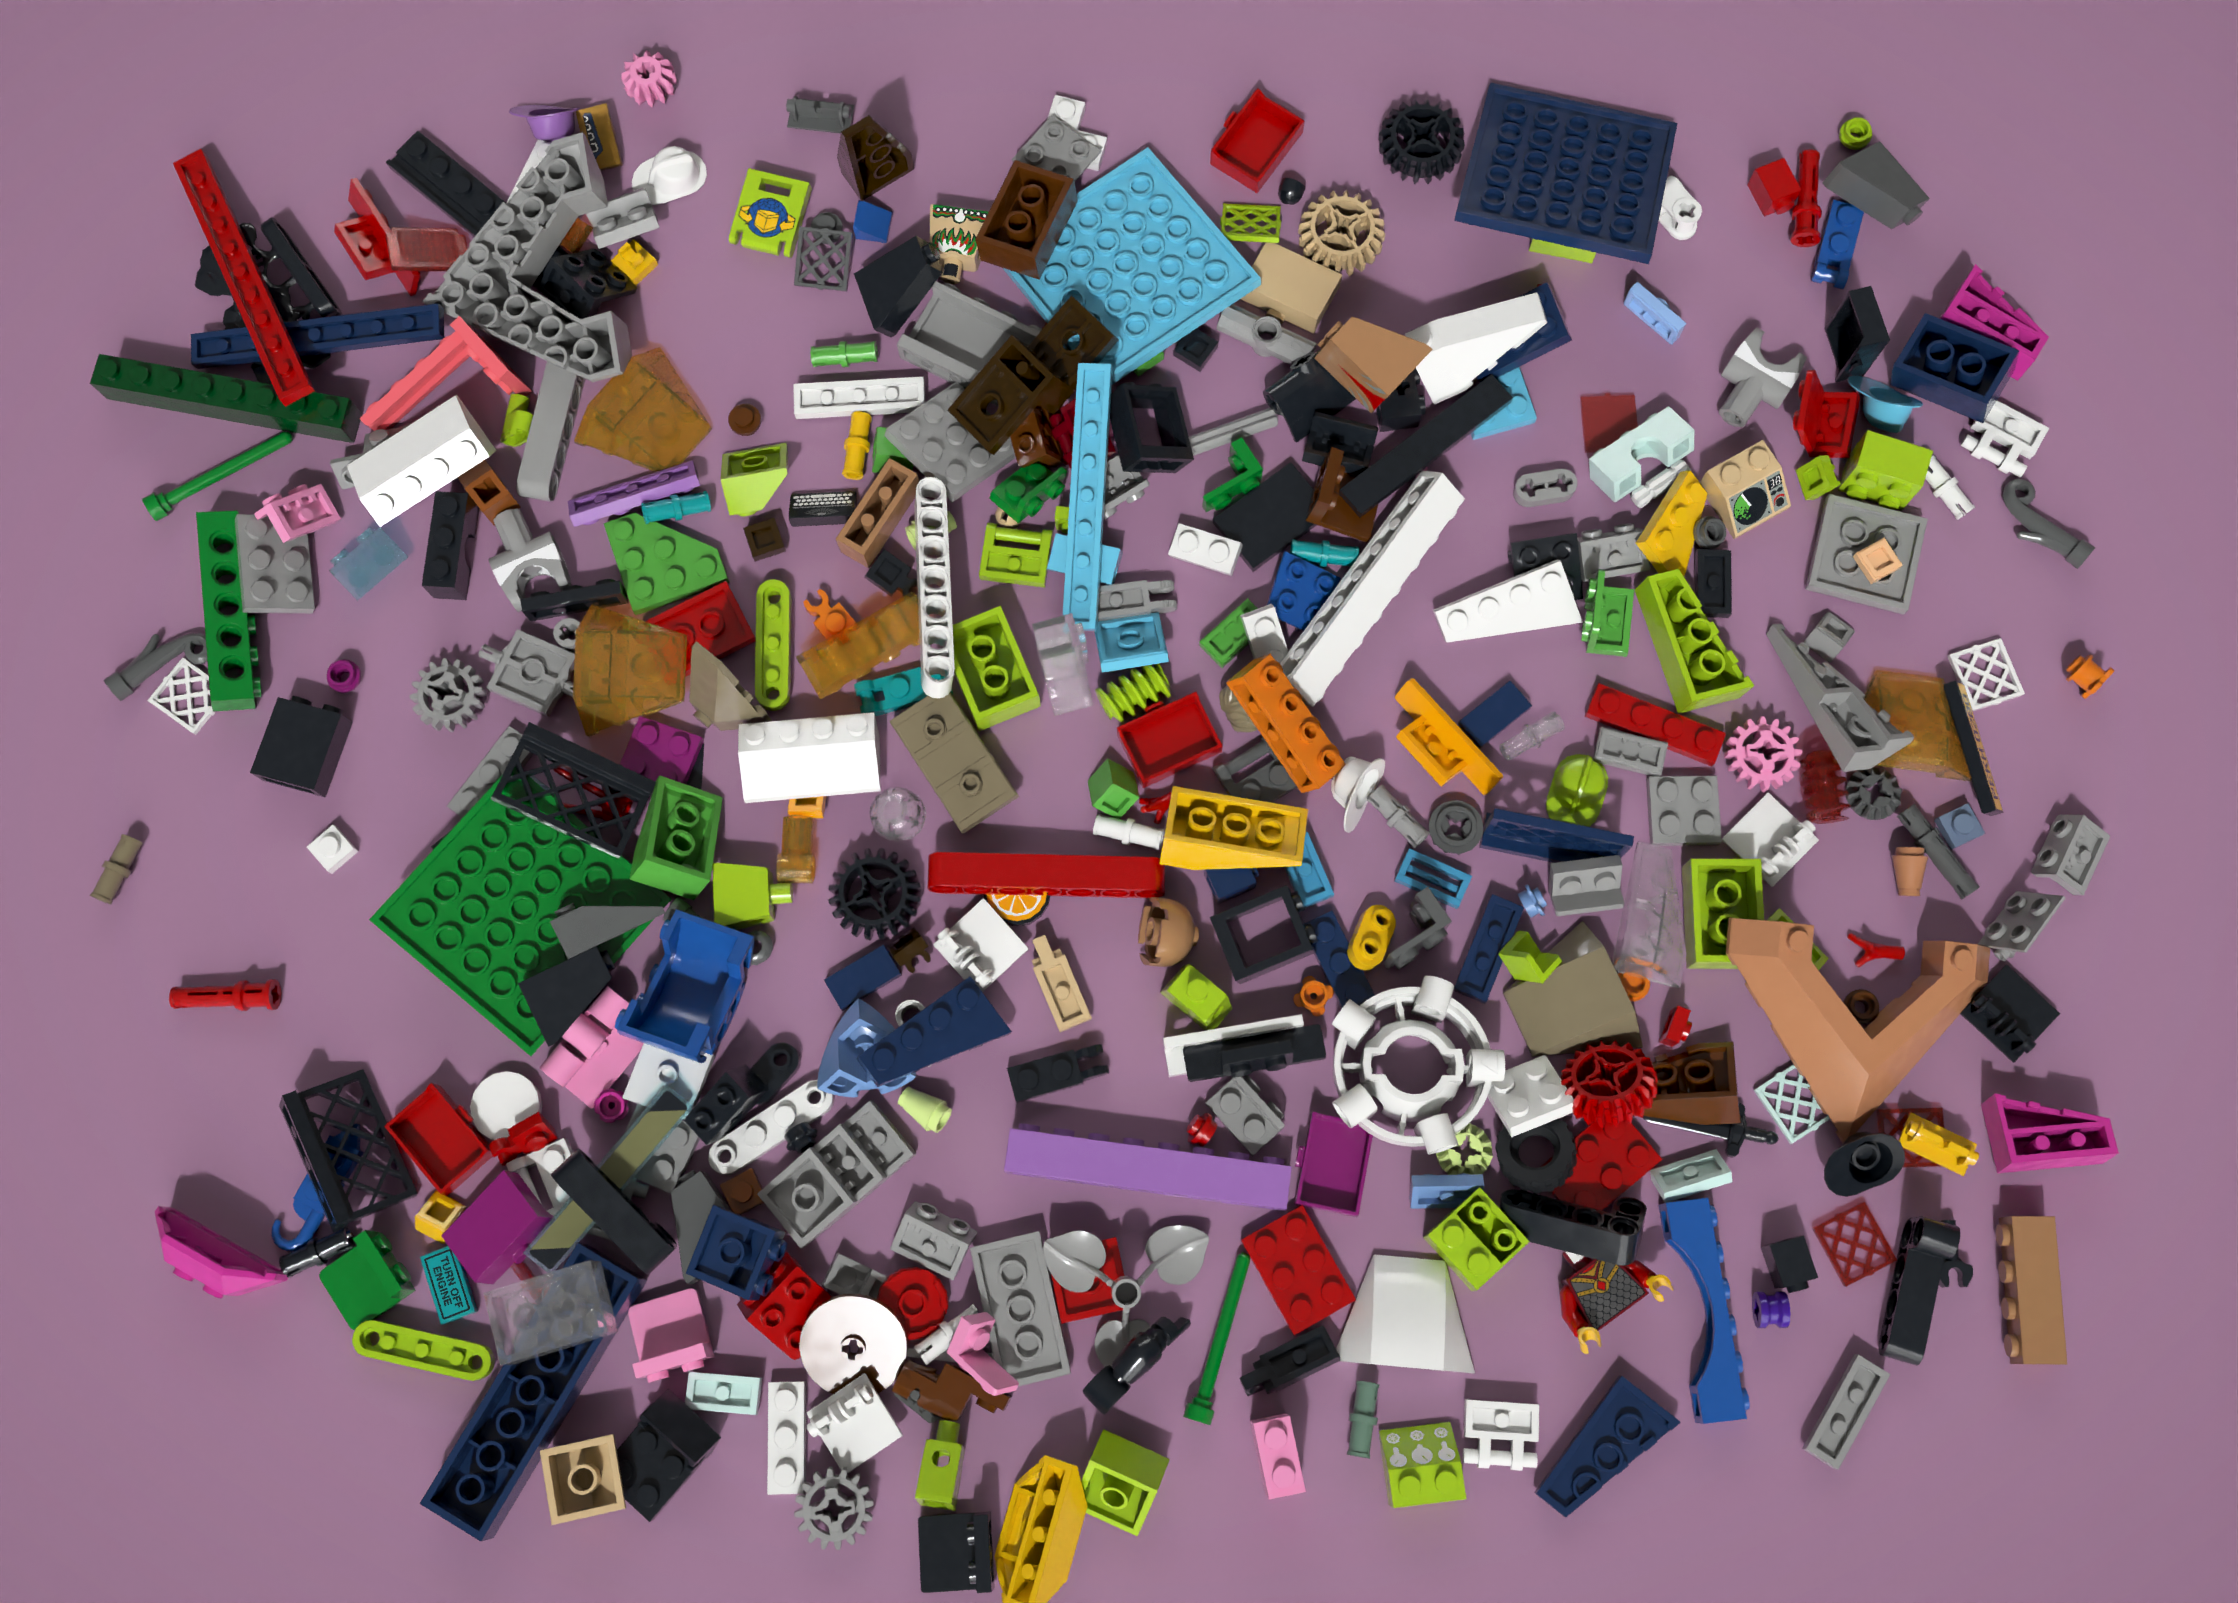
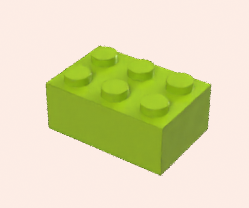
M1001 606L953 625L954 673L979 731L1041 707L1039 694Z
M1690 859L1682 866L1686 969H1738L1736 965H1732L1726 955L1728 919L1764 920L1761 859Z

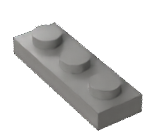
M508 726L447 807L463 818L503 775L522 734ZM525 749L519 758L522 768L534 755Z
M1854 1354L1802 1449L1833 1469L1838 1470L1891 1374L1859 1354Z

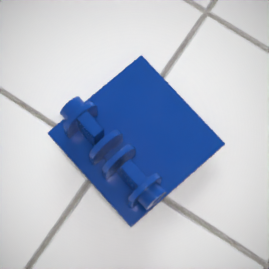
M1284 551L1267 605L1272 604L1275 607L1279 620L1304 631L1337 587L1341 578Z

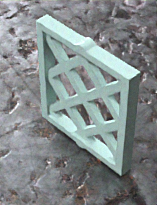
M1794 1064L1784 1071L1776 1073L1773 1078L1753 1090L1790 1144L1796 1142L1809 1132L1817 1130L1820 1125L1830 1119L1827 1114L1820 1121H1814L1815 1110L1821 1108L1813 1096L1812 1102L1799 1100L1801 1088L1809 1089L1808 1087H1810L1809 1084L1802 1083L1803 1076L1799 1072L1797 1081L1785 1079L1788 1072L1794 1068L1796 1069ZM1774 1081L1779 1082L1777 1094L1765 1092V1088ZM1784 1084L1796 1086L1794 1098L1782 1096ZM1766 1097L1776 1099L1775 1109H1773ZM1781 1101L1793 1103L1791 1115L1779 1113ZM1798 1105L1811 1107L1809 1119L1797 1117ZM1780 1118L1790 1120L1789 1131ZM1796 1122L1808 1124L1805 1131L1798 1135L1794 1134Z

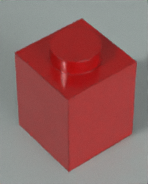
M1785 158L1756 168L1747 184L1764 217L1775 212L1779 215L1789 211L1795 205L1794 202L1801 192V188Z

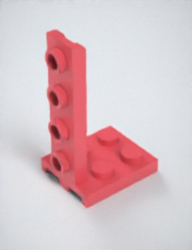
M458 316L450 324L455 332L443 338L431 354L420 359L408 375L396 381L391 386L390 391L379 401L372 403L367 408L366 413L359 419L374 431L378 429H391L469 357L478 362L484 368L483 371L508 395L514 392L527 397L532 390L485 338L481 337L474 328Z

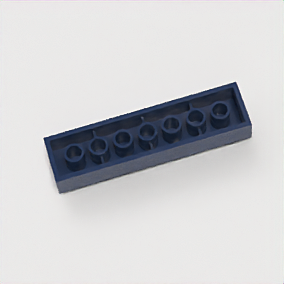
M577 1243L420 1504L480 1542L494 1538L541 1459L540 1450L548 1448L627 1316L629 1308L633 1306L648 1280L590 1245Z

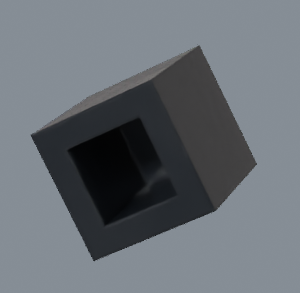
M1804 1235L1761 1246L1775 1289L1786 1287L1788 1293L1797 1292L1809 1288L1807 1281L1818 1278Z

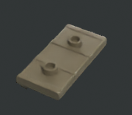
M951 692L945 697L938 699L927 696L890 720V724L962 834L1019 797Z

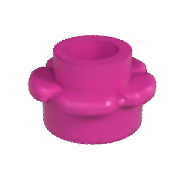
M608 1088L600 1093V1097L594 1102V1111L600 1115L602 1121L613 1123L617 1119L622 1120L627 1115L629 1110L627 1104L629 1101L622 1098L624 1092H617L613 1088ZM610 1102H613L615 1104L614 1109L609 1108L608 1105Z

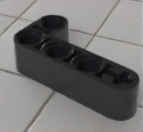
M577 1149L551 1173L555 1182L647 1275L676 1249L677 1243L672 1236L657 1222L653 1224L582 1150Z
M1517 1189L1504 1191L1501 1194L1499 1206L1500 1210L1531 1243L1616 1265H1629L1635 1261L1642 1240L1647 1211L1646 1205L1633 1197L1618 1198L1614 1202L1611 1213Z
M1923 1216L1909 1218L1906 1221L1901 1235L1879 1339L1880 1355L1916 1366L1921 1363L1928 1340L1944 1259L1952 1258L1959 1246L1960 1228L1958 1226Z

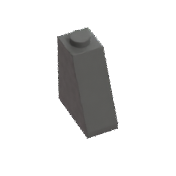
M1880 141L1840 161L1822 182L1827 189L1891 230L1903 223L1908 226L1917 220L1923 213L1921 207L1930 199Z
M693 1170L678 1179L676 1182L678 1187L671 1191L682 1274L687 1284H695L700 1281V1279L686 1274V1271L712 1206L718 1205L732 1211L708 1173L703 1171L696 1173Z

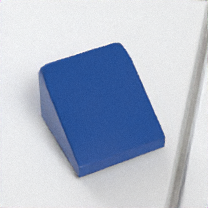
M858 200L853 224L855 238L887 243L892 212Z

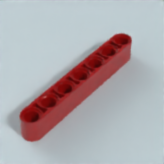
M936 852L929 854L927 889L931 892L942 894L1044 895L1043 892H1048L1047 895L1158 898L1165 895V865L1159 864L1160 858Z

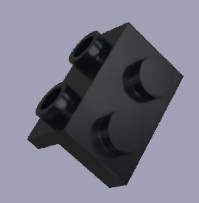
M1315 412L1302 461L1321 466L1331 447L1344 451L1341 465L1346 466L1345 472L1359 475L1369 467L1378 427Z

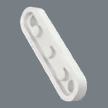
M818 1080L805 1083L715 1142L708 1154L710 1166L716 1172L724 1175H731L740 1171L784 1142L785 1134L794 1126L803 1122L811 1124L829 1112L834 1104V1095L817 1089ZM815 1091L820 1092V1101L816 1104H811L809 1101L810 1094ZM724 1150H729L732 1155L727 1163H723L720 1160V1154Z

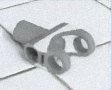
M1758 327L1742 342L1721 374L1723 378L1736 385L1719 410V415L1722 419L1734 427H1744L1761 400L1778 409L1798 379L1807 359V356L1799 352L1796 358H1792L1785 364L1768 362L1760 350L1761 338L1765 331Z
M520 509L505 510L493 519L506 551L488 560L497 582L517 612L522 611L520 599L526 598V585L536 576L547 575L554 578L562 591L563 588L572 585L566 562L550 531L533 539Z

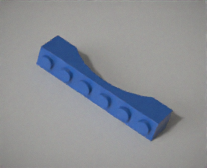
M1709 1198L1659 1204L1664 1241L1679 1254L1690 1269L1699 1287L1705 1308L1706 1337L1704 1352L1698 1370L1689 1385L1695 1423L1708 1424L1747 1419L1746 1410L1750 1408L1749 1396L1746 1388L1741 1387L1739 1373L1743 1372V1361L1740 1352L1735 1351L1733 1336L1737 1334L1736 1322L1733 1314L1728 1313L1726 1299H1730V1287L1727 1278H1722L1720 1263L1724 1262L1722 1245L1720 1241H1716L1714 1227L1718 1223L1716 1209L1714 1205L1709 1204Z

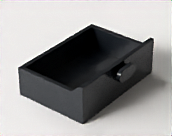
M1872 286L1848 291L1824 328L1839 370L1835 381L1848 380L1850 376H1864L1890 341Z

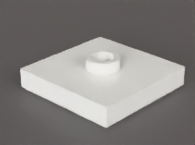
M644 1043L622 1098L652 1108L664 1092L669 1091L687 1106V1110L680 1117V1119H684L697 1105L715 1055L705 1053L704 1056H707L706 1062L698 1063Z

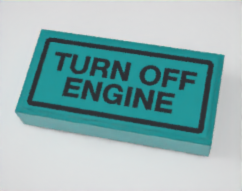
M449 1246L420 1257L441 1325L478 1312L465 1268Z

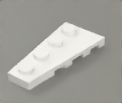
M1558 559L1433 610L1445 642L1583 623L1564 568Z

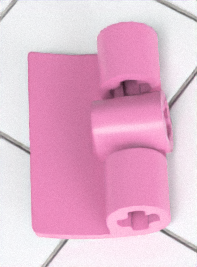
M609 986L602 991L587 1011L574 1021L562 1036L563 1040L539 1067L547 1076L562 1087H566L591 1109L594 1108V1102L600 1097V1093L605 1089L611 1088L639 1054L644 1044L620 1035L617 1029H615V1022L619 1012L622 1009H627L629 1002Z

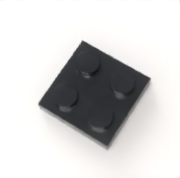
M638 1425L617 1449L625 1500L649 1522L656 1518L699 1468L698 1466L692 1473L685 1469L688 1465V1460L650 1425L644 1429Z

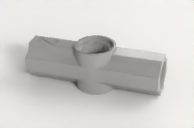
M1234 304L1223 310L1217 324L1218 331L1252 346L1254 352L1259 356H1273L1290 365L1302 356L1314 352L1317 343L1281 327L1279 321L1274 317H1259ZM1268 333L1271 334L1274 338L1271 340H1264L1260 337V335Z

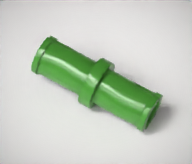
M840 341L839 345L811 346L810 350L813 367L841 364L842 367H850V363L878 362L876 341L848 344L847 341Z

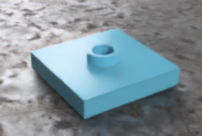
M1159 612L1097 622V631H1094L1102 673L1169 662Z

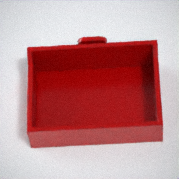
M1257 88L1238 114L1233 111L1225 121L1223 127L1226 130L1211 149L1210 165L1255 193H1258L1303 133L1305 121L1267 98Z
M1193 692L1167 705H1164L1163 701L1152 704L1144 709L1145 715L1117 727V736L1142 788L1148 787L1222 752L1223 746L1200 702L1197 692Z
M430 1083L422 1094L384 1126L442 1195L448 1196L493 1157L489 1143L471 1123L474 1120L473 1117L461 1104L457 1106L441 1086Z

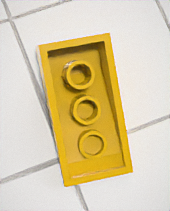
M1173 786L1159 864L1191 870L1301 866L1308 809Z

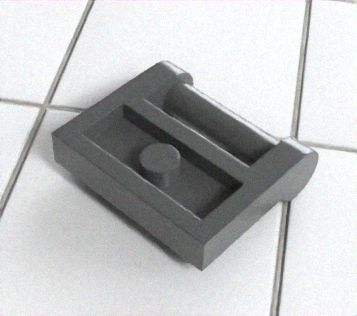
M1261 737L1260 743L1225 764L1221 762L1212 767L1219 782L1230 796L1273 803L1298 788L1263 737ZM1269 753L1273 759L1272 762L1235 784L1231 775Z

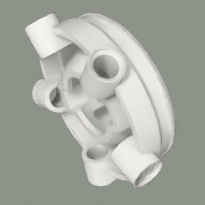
M1424 976L1421 987L1390 989L1369 998L1360 1006L1349 999L1338 1013L1332 1025L1341 1031L1333 1055V1078L1339 1098L1332 1103L1340 1118L1349 1128H1353L1358 1124L1366 1132L1382 1141L1400 1146H1425L1428 1155L1439 1153L1459 1145L1455 1135L1463 1130L1478 1114L1488 1096L1491 1082L1504 1081V1050L1490 1049L1486 1034L1479 1022L1468 1009L1451 997L1454 985L1451 982L1435 976ZM1403 1006H1413L1411 1014L1438 1023H1442L1443 1019L1446 1018L1461 1031L1471 1047L1466 1055V1065H1464L1462 1049H1456L1452 1041L1437 1027L1424 1021L1405 1020ZM1395 1007L1397 1021L1384 1025L1372 1039L1367 1041L1360 1058V1064L1343 1063L1346 1045L1354 1050L1373 1026L1376 1019L1373 1015L1382 1010ZM1404 1036H1416L1430 1041L1436 1046L1445 1064H1448L1446 1073L1449 1075H1442L1436 1086L1427 1092L1409 1094L1394 1087L1387 1079L1386 1074H1372V1058L1385 1054L1388 1047L1397 1039ZM1343 1072H1359L1360 1084H1357L1348 1091ZM1463 1074H1466V1087H1475V1092L1466 1112L1451 1125L1448 1113H1439L1443 1104L1446 1101H1452L1456 1096L1457 1090L1463 1082ZM1373 1096L1382 1103L1383 1110L1381 1113L1399 1121L1397 1134L1386 1131L1369 1120L1377 1112V1106L1372 1099ZM1406 1122H1418L1413 1129L1416 1136H1404Z

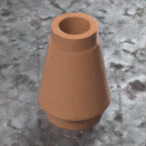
M1896 847L1892 860L1898 896H1920V889L1922 888L1928 856H1925V848Z

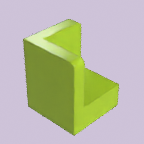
M1518 931L1498 953L1514 979L1542 984L1562 962L1558 954L1541 952L1527 931Z

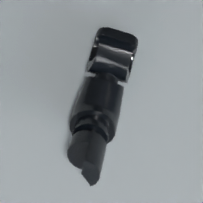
M1160 1317L1151 1326V1329L1149 1328L1145 1332L1137 1333L1126 1343L1113 1361L1112 1366H1105L1082 1390L1085 1397L1105 1415L1127 1393L1131 1387L1129 1383L1133 1384L1162 1358V1352L1166 1349V1346L1173 1343L1190 1327V1319L1180 1317L1173 1323L1166 1317Z

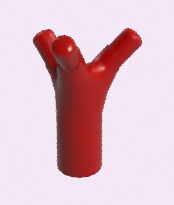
M1171 792L1155 798H1140L1139 803L1145 805L1141 807V812L1146 813L1157 810L1154 823L1160 824L1164 813L1169 809Z
M1850 933L1847 937L1865 951V954L1855 961L1857 967H1861L1866 962L1875 959L1903 960L1905 956V949L1902 946L1870 942L1857 937L1853 933Z

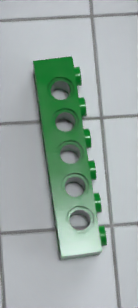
M239 511L196 512L210 699L213 712L256 709L255 698L262 697L260 677L253 678L252 666H259L257 646H250V635H256L255 615H248V613H243L235 528V517L239 514ZM221 544H229L233 547L232 550L225 553L216 550ZM223 575H232L236 578L229 584L218 581ZM225 606H235L238 608V611L232 615H225L220 612ZM228 637H237L241 640L238 645L233 647L223 644V641ZM232 668H239L244 671L238 678H229L225 675Z

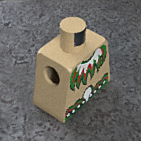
M935 204L930 205V242L936 246L940 253V260L938 261L943 272L941 280L945 283L958 284L962 270L970 272L978 270L981 260L975 238L988 214L987 211Z

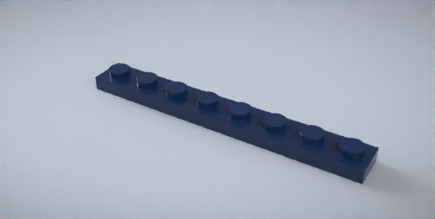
M440 304L284 322L299 357L445 338L444 308ZM247 327L191 334V365L197 369L261 361Z

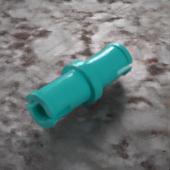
M707 491L680 497L677 494H672L669 499L641 503L645 524L671 518L678 521L683 519L682 516L711 512Z
M1292 539L1290 554L1307 562L1319 563V566L1326 567L1327 564L1352 566L1359 557V547L1330 544L1328 540L1316 543Z

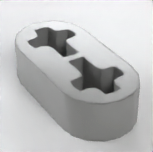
M1567 469L1525 474L1517 480L1513 496L1515 501L1524 507L1565 502L1573 496L1577 488V478L1574 473ZM1558 479H1561L1563 484H1569L1565 492H1561L1560 487H1552L1556 485ZM1525 484H1529L1531 489H1538L1534 492L1533 497H1529L1527 492H1522Z

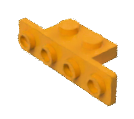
M1414 678L1409 679L1395 695V699L1415 721L1403 728L1396 738L1441 787L1460 772H1463L1483 795H1487L1503 779V774L1433 700L1426 690Z

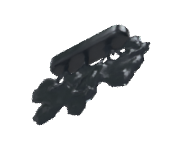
M271 217L261 224V231L272 246L270 251H264L255 247L257 234L256 228L251 223L239 224L247 244L252 248V255H256L257 260L261 257L263 258V261L257 263V266H264L262 272L263 279L283 322L297 321L301 316L303 320H308L313 309L323 318L342 315L340 308L305 257L275 218ZM209 245L202 250L200 258L201 267L197 271L195 287L211 296H232ZM280 258L292 276L281 285H274L267 277V268L271 261ZM295 283L300 286L310 301L307 305L298 307L291 305L288 292L289 288ZM235 301L224 312L222 323L225 325V330L246 327ZM331 353L301 356L300 359L304 367L314 369L331 357ZM262 361L252 362L251 368L258 382L272 384Z

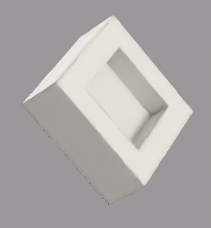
M331 825L307 846L309 851L331 874L358 852L335 825Z

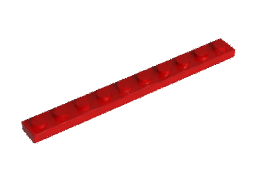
M199 149L174 162L175 170L279 400L286 407L315 391L207 155L202 149Z

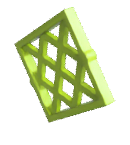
M1223 203L1222 217L1220 219L1221 232L1229 241L1279 243L1281 228L1280 206ZM1227 212L1235 215L1229 219L1225 217ZM1252 213L1257 217L1250 220L1246 215ZM1272 214L1277 216L1275 221H1272L1268 217ZM1241 219L1245 223L1238 226L1234 222ZM1263 220L1267 225L1261 227L1256 223ZM1229 225L1233 230L1227 232L1225 231V226ZM1251 226L1254 229H1256V231L1249 233L1244 229ZM1275 228L1276 233L1271 234L1267 230Z

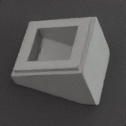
M1827 612L1805 639L1804 643L1826 661L1831 662L1844 648L1855 631L1832 613Z

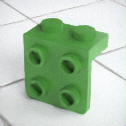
M1598 569L1596 578L1589 579L1588 589L1586 590L1584 609L1587 610L1582 626L1581 641L1587 642L1586 653L1627 657L1634 589L1604 586L1605 570Z

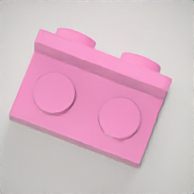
M306 484L300 485L288 492L289 496L284 498L280 493L263 500L262 504L264 507L254 513L257 520L269 517L283 543L335 524L341 519L322 484L308 488Z

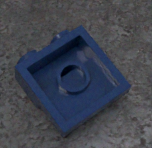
M713 1205L686 1274L744 1299L759 1300L760 1296H766L772 1287L774 1278L769 1273L774 1261L779 1262L785 1254L787 1242L783 1238L786 1232L756 1219H749L721 1206Z

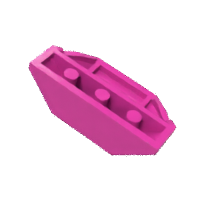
M158 1206L154 1213L164 1261L175 1267L173 1273L191 1282L195 1278L205 1284L202 1289L208 1294L222 1299L224 1295L239 1296L287 1281V1274L285 1275L278 1267L180 1211L164 1206Z

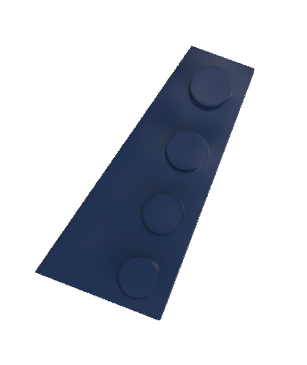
M969 976L857 1057V1061L874 1084L880 1087L915 1073L922 1068L950 1059L952 1056L967 1050L970 1051L995 1039L1005 1037L1012 1031L971 976Z

